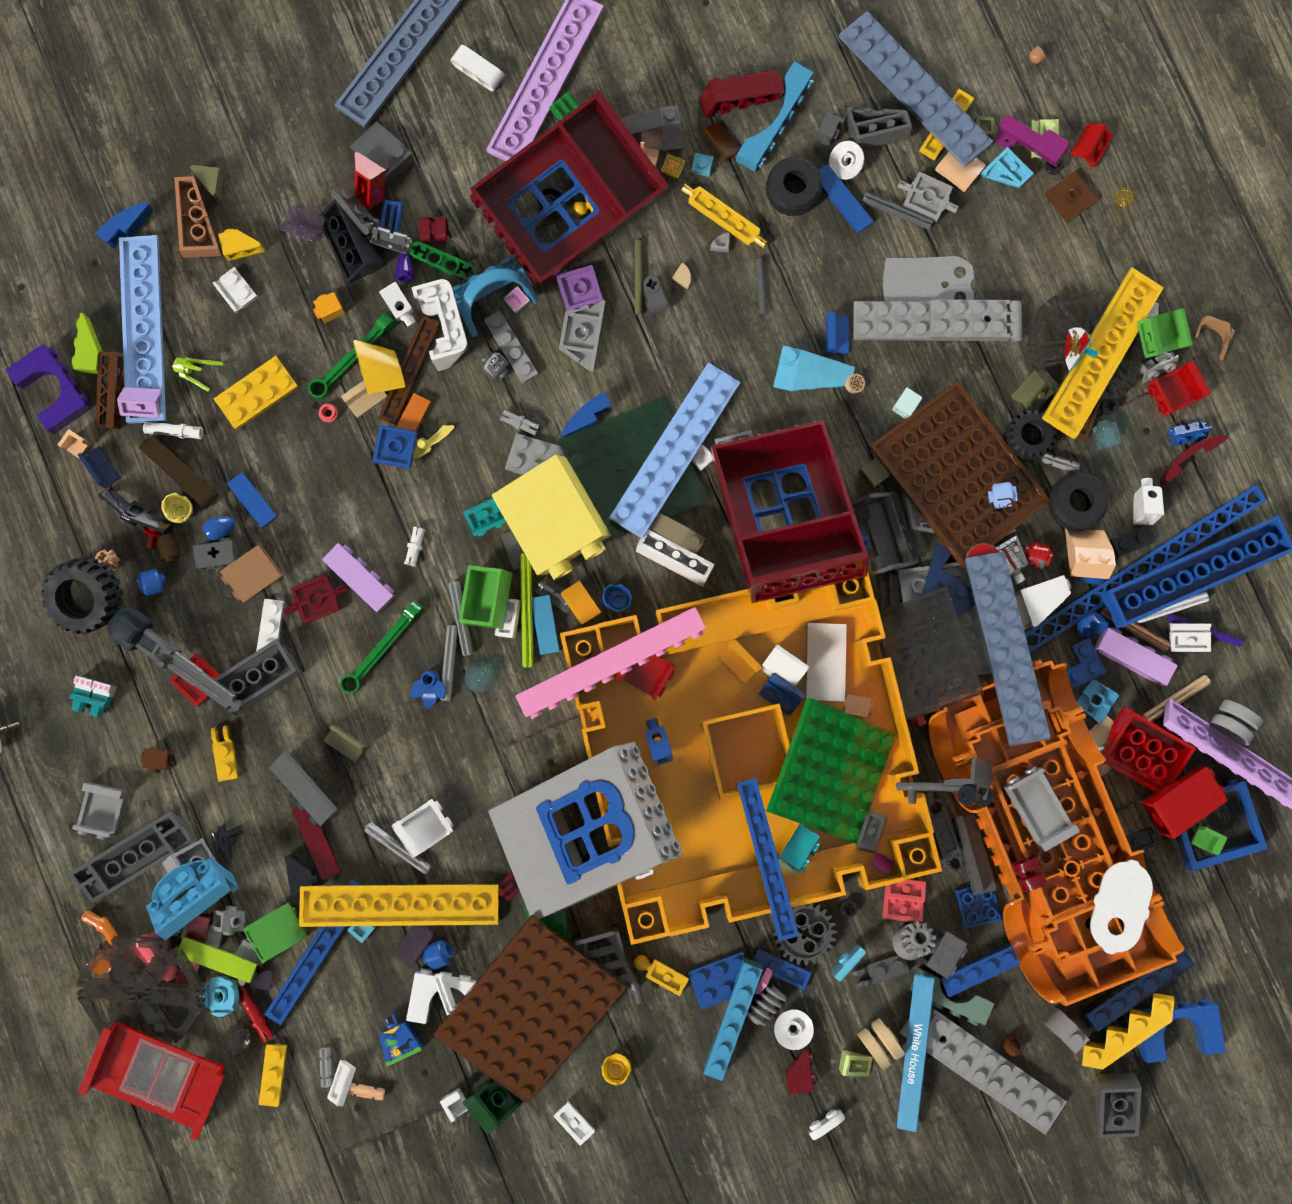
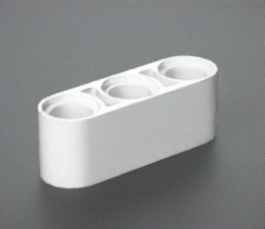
M461 45L450 59L457 69L492 92L505 76L500 69L464 45Z

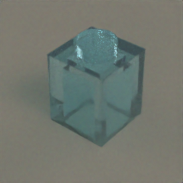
M1109 420L1100 421L1092 429L1097 451L1114 448L1121 444L1116 421L1110 423Z

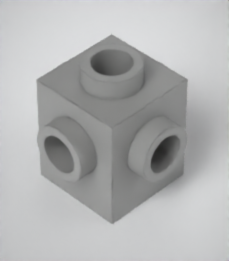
M225 906V910H214L212 930L223 932V935H235V932L243 931L246 920L245 911L237 910V906Z

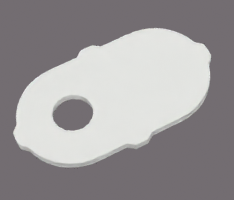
M1135 860L1119 862L1108 868L1103 875L1099 892L1093 900L1095 906L1090 921L1091 933L1097 944L1103 948L1104 952L1109 954L1127 951L1138 942L1144 922L1149 917L1148 907L1153 885L1148 872ZM1115 917L1120 918L1124 922V930L1119 935H1113L1108 930L1109 921Z

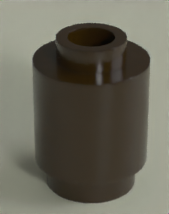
M172 534L159 536L156 544L160 560L165 561L166 564L176 562L177 558L180 557L176 539L173 538Z

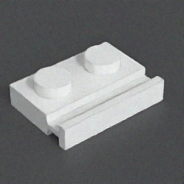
M235 267L222 275L218 281L213 282L214 286L236 314L258 298Z
M1170 623L1169 642L1171 646L1169 651L1211 652V624Z

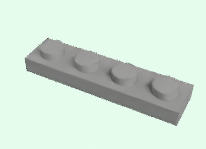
M499 310L485 318V324L522 385L538 376V372L501 311Z

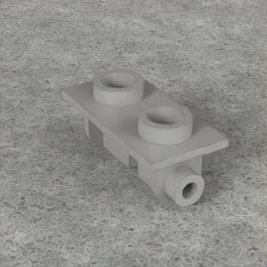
M1165 352L1155 357L1157 364L1152 359L1140 364L1137 371L1140 375H1144L1142 382L1152 381L1166 372H1172L1177 368L1179 356H1174L1173 352Z

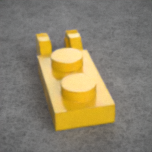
M228 725L223 726L225 739L223 742L219 740L217 728H211L218 782L239 778L234 742Z

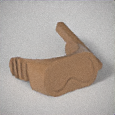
M1205 316L1201 319L1193 339H1197L1200 330L1203 328L1217 331L1223 339V346L1218 359L1223 361L1235 330L1231 329L1229 322L1212 316Z

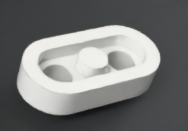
M832 1109L825 1115L826 1117L823 1120H816L810 1124L808 1134L812 1140L820 1138L845 1119L841 1110L836 1111Z

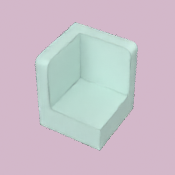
M906 387L892 408V411L906 419L912 415L922 397Z

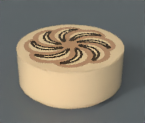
M852 374L846 378L845 387L850 393H858L864 389L865 381L860 374Z

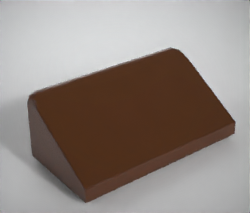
M720 122L705 128L704 134L725 162L737 155L740 149Z

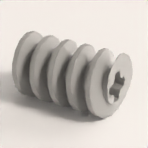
M771 984L772 988L765 987L767 994L760 993L762 1000L755 998L754 1001L757 1006L750 1004L749 1007L752 1012H747V1016L759 1027L760 1025H767L764 1018L772 1019L769 1012L777 1013L774 1006L782 1007L780 1000L787 1001L786 996L773 984Z

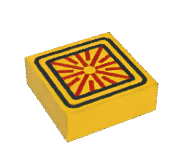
M668 154L661 173L678 180L685 160Z

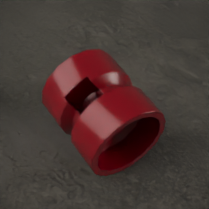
M420 217V241L431 242L432 239H435L437 242H447V217H435L434 220L431 217Z
M1030 856L1012 864L1015 874L1020 876L1019 884L1023 892L1038 889L1048 883L1044 872L1039 870L1041 865L1037 856ZM1033 869L1032 873L1025 874L1026 871Z

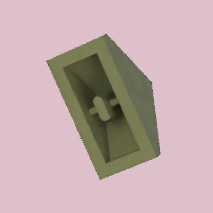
M190 166L191 170L217 202L220 201L224 178L222 171L216 167Z

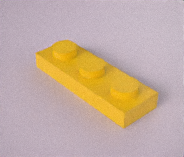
M266 1044L259 1105L280 1106L288 1045Z

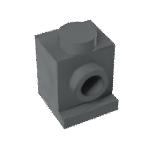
M827 112L819 129L817 140L824 145H830L832 139H837L844 119Z

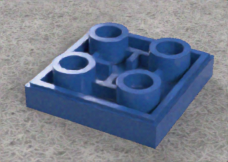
M971 886L954 890L963 929L1002 921L995 891L973 896Z

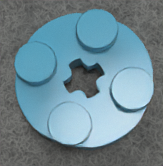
M224 975L211 978L209 984L205 985L203 990V1001L206 1008L209 1007L212 1011L211 1014L217 1017L226 1016L239 1008L238 982ZM220 993L223 994V1000L219 997Z

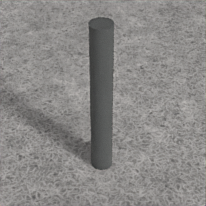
M758 258L756 259L759 315H767L763 259Z

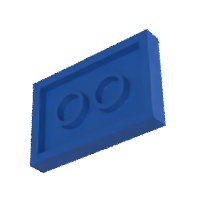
M743 951L687 971L701 1010L730 999L736 976L744 957Z

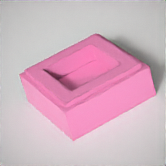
M766 968L760 976L755 990L757 995L769 983L773 971L769 968Z

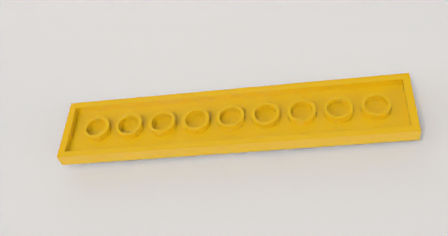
M1134 268L1127 272L1090 335L1092 342L1088 348L1097 350V357L1094 358L1084 354L1080 357L1073 369L1067 374L1041 419L1072 439L1078 436L1138 333L1137 321L1146 319L1164 287Z
M498 884L300 886L299 927L498 925Z

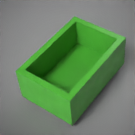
M468 565L458 622L471 626L503 630L513 573L503 569Z

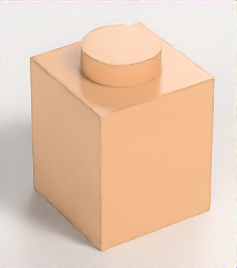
M846 694L843 712L867 718L868 714L872 713L873 703H870L871 698Z

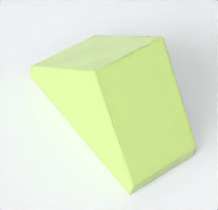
M843 1050L839 1070L844 1076H869L873 1057Z

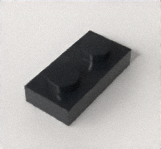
M1146 525L1110 540L1116 557H1120L1150 545L1154 541Z

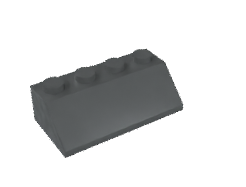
M275 639L214 679L237 695L236 701H242L243 706L240 711H231L233 707L228 709L230 714L239 715L300 676L302 672L281 642Z
M286 750L269 767L272 771L271 777L277 783L281 781L285 785L283 788L284 792L289 797L294 796L298 800L295 804L302 812L306 810L311 815L308 819L315 827L319 824L322 828L339 813L334 804Z

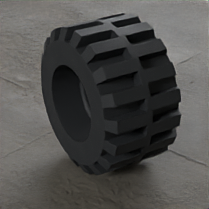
M1027 410L1024 413L1018 414L1007 425V430L1004 432L1006 437L1004 441L1009 445L1013 453L1019 456V460H1037L1053 448L1052 445L1056 442L1054 437L1057 436V431L1053 430L1054 426L1041 419L1044 412L1038 414V410L1032 412ZM1029 426L1038 432V445H1030L1023 440L1021 436L1022 427Z

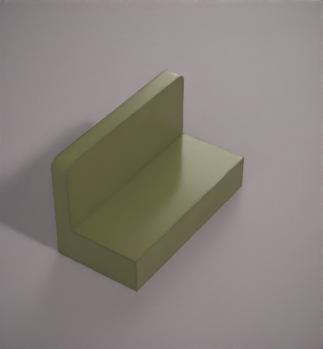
M1034 370L1011 397L1013 400L1022 403L1026 410L1032 412L1039 410L1057 390L1058 386L1051 375Z
M331 725V731L324 742L357 763L367 746L337 725Z

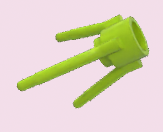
M177 357L173 363V371L178 372L179 377L189 380L208 392L210 388L187 375L192 370L202 371L201 367L194 366L193 363L224 365V362Z

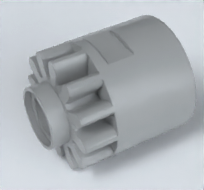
M917 921L896 931L893 936V948L901 958L915 960L931 953V949L935 947L933 940L936 939V936H932L931 932L933 929H928L926 923L920 924Z

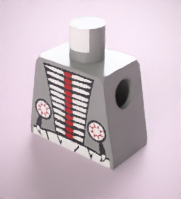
M1015 536L996 547L999 552H1005L1010 576L1015 585L1025 580L1020 569L1027 566L1028 562L1019 539Z

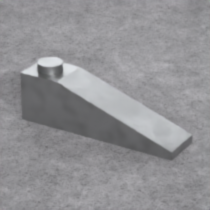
M678 105L660 107L620 118L639 145L641 142H645V148L657 149L660 152L683 150Z

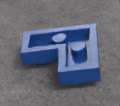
M1089 638L1070 646L1079 663L1067 669L1071 689L1107 672Z

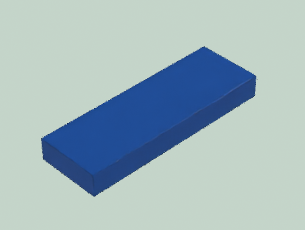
M241 472L227 483L261 528H265L278 517L244 473Z
M757 948L753 961L762 963L763 971L769 968L773 971V977L802 990H805L812 971L760 948Z

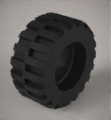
M80 557L54 567V570L47 574V579L42 584V587L45 588L41 590V597H44L42 603L43 607H46L48 610L46 612L47 615L54 619L53 622L57 626L61 625L63 630L67 632L71 630L74 634H88L107 625L110 617L120 610L119 607L123 604V599L120 598L123 595V589L119 588L120 580L115 578V572L112 569H107V564L104 562L98 563V559ZM73 580L83 582L91 590L94 597L92 611L81 608L74 601L71 593Z

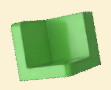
M1199 826L1191 843L1213 855H1219L1227 837L1207 827Z

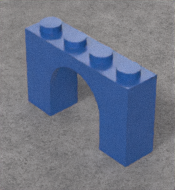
M1200 999L1198 1003L1191 1004V1002L1185 1001L1179 1002L1178 1006H1174L1172 1020L1182 1017L1191 1020L1196 1029L1198 1047L1201 1053L1205 1055L1226 1053L1218 1004L1210 1001V999ZM1152 1007L1140 1008V1011L1151 1012ZM1167 1025L1139 1044L1141 1059L1145 1062L1151 1063L1167 1060L1164 1044V1031Z

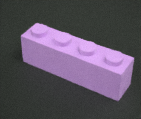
M337 543L322 560L368 605L380 614L396 598L392 594L394 590L388 584L383 586L379 582L380 577L373 570L369 572L365 568L367 564L361 558L355 559L351 555L353 551L346 544L342 546Z
M1114 627L1107 628L1100 634L1094 646L1098 653L1159 686L1168 685L1178 666L1172 662L1173 659L1165 655L1160 656L1156 654V650L1149 646H1141L1138 644L1139 641L1137 639L1121 635L1122 632Z

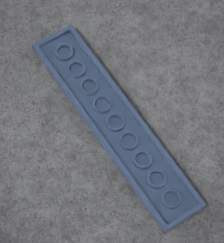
M414 0L335 103V107L366 129L463 0Z
M868 11L839 34V38L964 168L992 145V139Z
M1005 552L966 558L965 563L1009 746L1049 740L1051 737Z

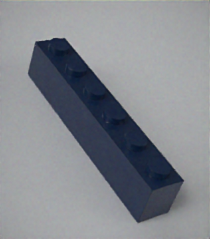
M1184 950L1175 955L1177 962L1115 986L1080 1010L1091 1028L1100 1031L1193 967L1195 964L1188 953Z

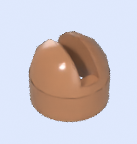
M1037 46L1031 51L1029 58L1033 63H1040L1046 56L1043 50Z

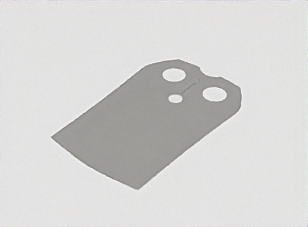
M958 256L886 258L883 275L884 301L930 302V300H954V295L957 292H963L966 295V300H973L974 291L971 289V281L974 279L973 266ZM963 267L966 270V275L963 278H957L954 275L955 268ZM943 281H946L948 283L947 288L942 287L941 284Z

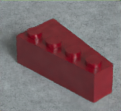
M766 70L757 74L751 72L744 76L737 77V75H732L725 79H711L699 99L704 117L708 119L712 118L711 114L720 112V115H723L736 107L742 110L749 107L752 103L757 106L779 100L784 93V87L779 70Z

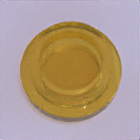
M1121 188L1115 194V202L1121 207L1129 206L1134 200V194L1128 188Z

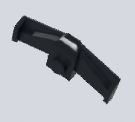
M112 485L98 494L101 500H104L120 514L121 520L130 525L140 524L159 531L161 535H167L174 528V522L150 515V509L135 500L128 503L112 488Z

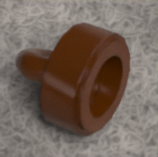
M1010 1035L1001 1043V1049L1006 1054L1016 1057L1023 1052V1044L1018 1037Z

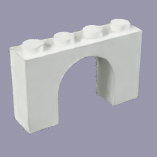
M421 968V971L415 972L406 1021L422 1024L428 1022L432 999L438 991L434 981V976L437 973H432V969ZM441 971L445 974L449 987L458 989L464 995L477 981L471 980V976L459 975V977H454L450 972Z

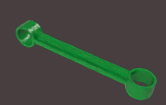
M389 312L384 313L378 318L375 326L360 341L373 344L382 334L388 333L395 326L397 320ZM353 347L322 379H315L310 382L308 390L315 399H325L329 395V387L358 359L355 348ZM318 383H323L325 385L324 393L319 396L313 393L314 386Z
M416 600L408 605L403 615L351 675L342 677L340 688L344 693L354 694L360 690L361 680L409 624L422 613L424 607ZM348 677H352L357 681V687L353 691H347L344 686L345 680Z

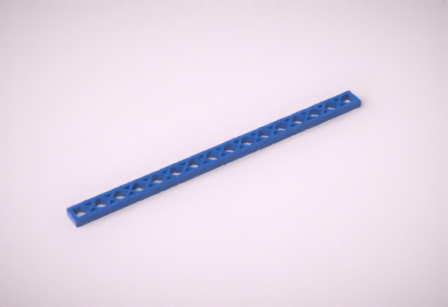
M1254 485L1042 621L1038 626L1025 632L1026 641L1029 635L1037 637L1034 646L1028 645L1029 653L1078 623L1085 614L1095 612L1104 606L1105 603L1100 594L1106 591L1108 584L1115 586L1123 584L1121 582L1124 574L1132 575L1131 580L1144 575L1137 573L1139 564L1147 565L1146 573L1171 563L1267 501L1258 486ZM1253 492L1259 501L1256 503L1248 502L1249 493ZM1234 503L1241 505L1240 513L1232 512ZM1218 513L1226 515L1224 523L1216 522ZM1203 523L1210 525L1208 534L1200 532ZM1186 534L1194 535L1192 544L1185 542ZM1170 544L1179 545L1176 554L1169 552ZM1155 554L1163 555L1161 564L1153 563ZM1093 594L1100 596L1099 604L1097 605L1090 603L1091 595ZM1075 605L1084 606L1082 615L1074 614ZM1060 615L1068 616L1066 625L1058 624ZM1044 625L1053 626L1051 635L1042 634Z

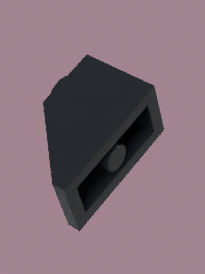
M293 854L284 856L291 895L300 894V886L320 885L319 875L315 874L313 868Z

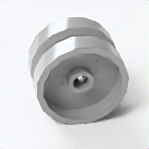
M1223 700L1219 707L1221 714H1215L1210 721V725L1239 744L1249 746L1254 738L1252 731L1259 730L1263 723L1262 718L1241 704L1230 700Z

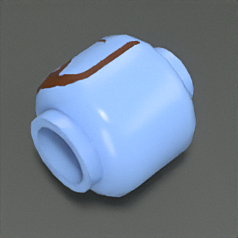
M1010 482L993 484L992 491H988L989 503L993 502L995 508L1013 506L1014 501H1017L1016 486H1012Z

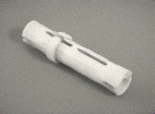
M145 421L143 425L145 434L176 436L180 439H202L203 437L202 427Z

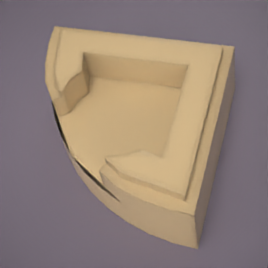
M682 263L672 277V280L688 290L691 274L687 266Z

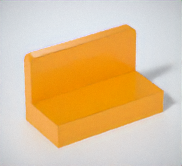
M580 580L561 592V596L580 624L583 625L600 615L601 611Z
M736 640L718 656L743 683H746L762 668Z

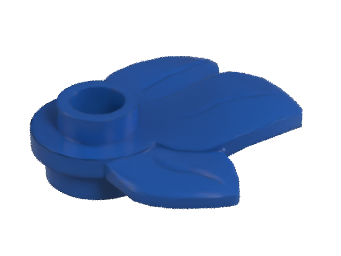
M428 670L422 674L420 680L414 682L410 697H422L425 707L430 709L436 704L437 698H445L446 688L440 681L438 673ZM433 677L432 683H429V679Z

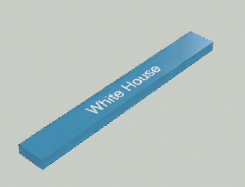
M917 973L914 975L897 1128L917 1132L935 986V977Z

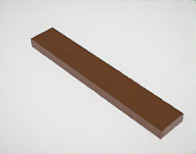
M424 315L422 316L400 366L405 387L389 391L379 414V419L397 426L441 325L439 321Z

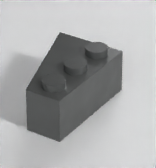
M847 107L845 121L851 140L857 143L862 150L906 140L910 137L912 125L907 110L883 109V111H872L871 108L853 110V107Z

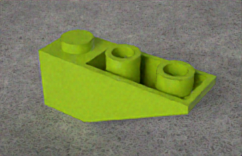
M80 313L79 319L76 322L78 332L77 337L74 339L75 355L72 357V366L79 373L98 374L99 352L103 351L90 318Z

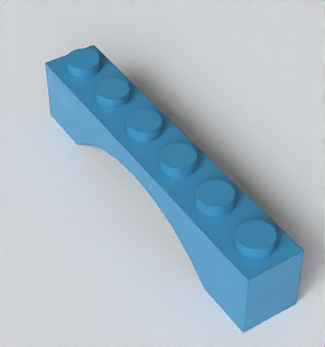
M795 61L793 62L784 78V104L779 115L764 131L745 140L737 153L736 162L756 172L758 167L762 168L767 159L765 155L767 152H772L776 145L775 139L783 134L786 128L784 124L786 121H791L795 113L793 111L794 108L802 103L804 99L803 93L805 90L809 91L813 85L812 71Z
M743 957L723 1020L704 1064V1075L723 1081L763 971L762 963Z

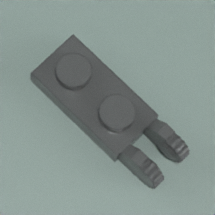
M896 954L865 964L866 966L853 970L852 974L853 976H859L868 972L870 978L856 983L857 988L909 973L910 971L906 960Z

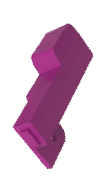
M1009 114L999 124L1000 129L992 138V141L1005 149L1008 147L1010 150L1019 142L1022 146L1055 167L1058 166L1069 150L1068 141L1055 132L1047 130L1041 136Z

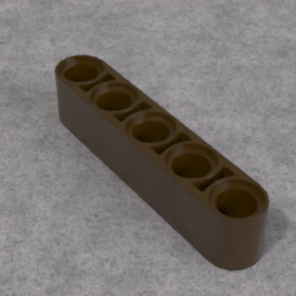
M151 434L139 446L142 452L204 509L207 510L219 497L215 490L154 434Z

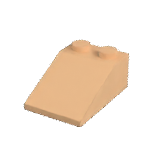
M1065 529L1070 576L1109 579L1116 564L1114 550L1105 531Z

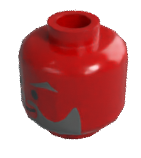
M1034 542L1031 547L1027 546L1024 552L1028 565L1041 570L1045 566H1049L1054 554L1049 546Z

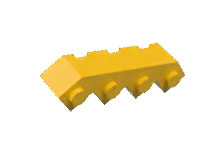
M1153 993L1151 1012L1130 1009L1128 1028L1108 1025L1105 1044L1088 1041L1084 1045L1082 1066L1103 1070L1171 1023L1174 996Z

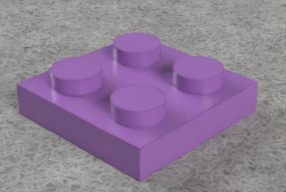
M592 265L556 275L567 311L579 309L585 305L590 306L603 300Z

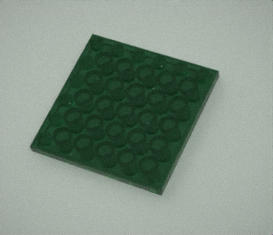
M664 398L559 439L565 457L611 534L609 538L602 541L603 544L632 533L609 518L673 418ZM692 462L689 463L659 513L670 518L708 502Z

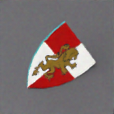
M1075 327L1068 330L1065 344V360L1069 371L1073 369L1083 354L1094 358L1098 355L1097 350L1088 348L1092 340L1087 331L1082 328Z

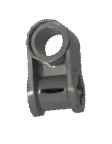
M655 276L646 277L642 289L649 315L668 310L667 301L659 279ZM648 284L654 286V289L651 290V287H648Z

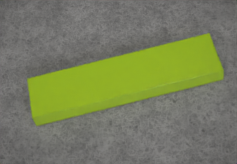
M187 936L182 938L176 954L178 957L248 983L252 982L259 964Z

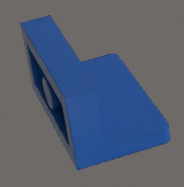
M828 312L826 315V354H848L849 317L836 316V312Z

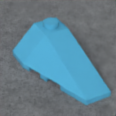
M783 346L773 387L791 392L804 389L845 387V380L849 375L854 374L855 367L804 350Z

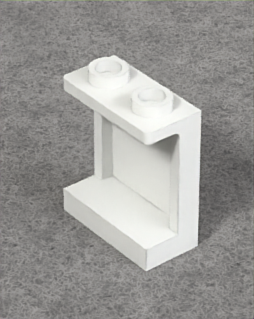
M433 799L391 826L412 859L453 832V823L448 817L444 818L441 813L443 811L438 801L434 802Z

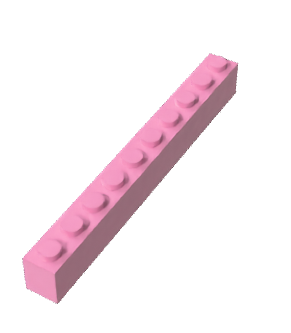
M694 607L516 695V699L525 717L534 719L542 715V710L546 708L552 710L560 706L559 702L564 699L571 701L577 698V693L585 690L587 693L596 688L595 684L601 681L605 684L614 679L613 675L619 672L623 675L631 671V666L637 663L639 666L646 664L650 661L649 657L655 654L657 657L668 652L667 648L673 645L675 648L686 644V639L692 637L694 640L704 635L702 631L706 628Z

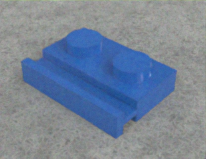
M775 673L772 674L759 692V695L772 704L780 703L781 710L791 716L806 695Z

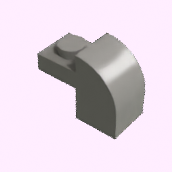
M1056 1007L1041 1020L1075 1054L1090 1040L1073 1021Z

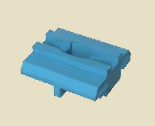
M1091 680L1078 699L1077 705L1083 708L1084 711L1082 713L1102 723L1119 695L1098 681ZM1095 696L1102 699L1098 706L1092 703Z

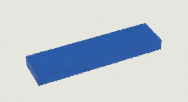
M828 164L819 170L823 182L822 190L856 233H861L873 224V220Z

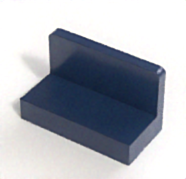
M96 447L86 455L81 452L77 454L99 486L106 489L121 479V476L101 447Z

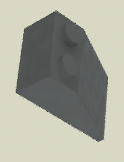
M378 122L374 123L349 146L354 152H359L386 170L385 184L387 186L393 183L415 162L412 153Z
M1135 1073L1095 1074V1103L1099 1138L1139 1136L1142 1088Z

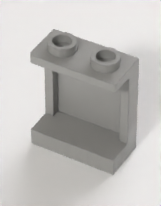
M91 782L83 783L82 791H85L78 822L76 825H73L72 829L78 830L80 835L90 836V833L97 835L96 838L102 840L116 837L128 791Z

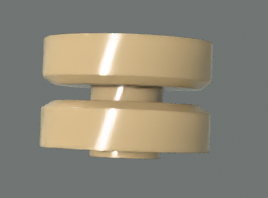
M877 1018L871 1023V1028L876 1033L875 1037L866 1028L857 1033V1035L884 1071L891 1066V1061L886 1055L888 1051L895 1060H899L906 1054L889 1027H886L881 1019Z

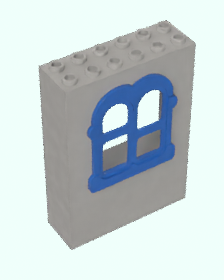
M635 742L611 747L488 811L529 915L533 914L539 920L682 856L680 844L676 841L672 825L668 822L664 807L659 801L656 788L651 782L648 769L643 763L640 750ZM593 792H601L608 800V811L604 816L594 820L585 802V797ZM576 802L585 824L570 832L561 808ZM608 823L615 824L620 829L622 835L620 845L605 854L599 855L590 837L591 831ZM581 837L584 840L590 855L588 862H582L574 839Z

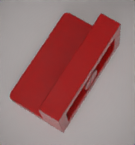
M1087 124L1075 144L1071 156L1084 158L1090 167H1097L1113 138L1112 133L1105 124Z

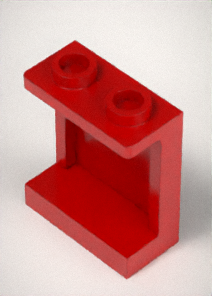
M1194 360L1157 379H1153L1147 384L1149 394L1154 397L1157 409L1164 417L1211 394Z

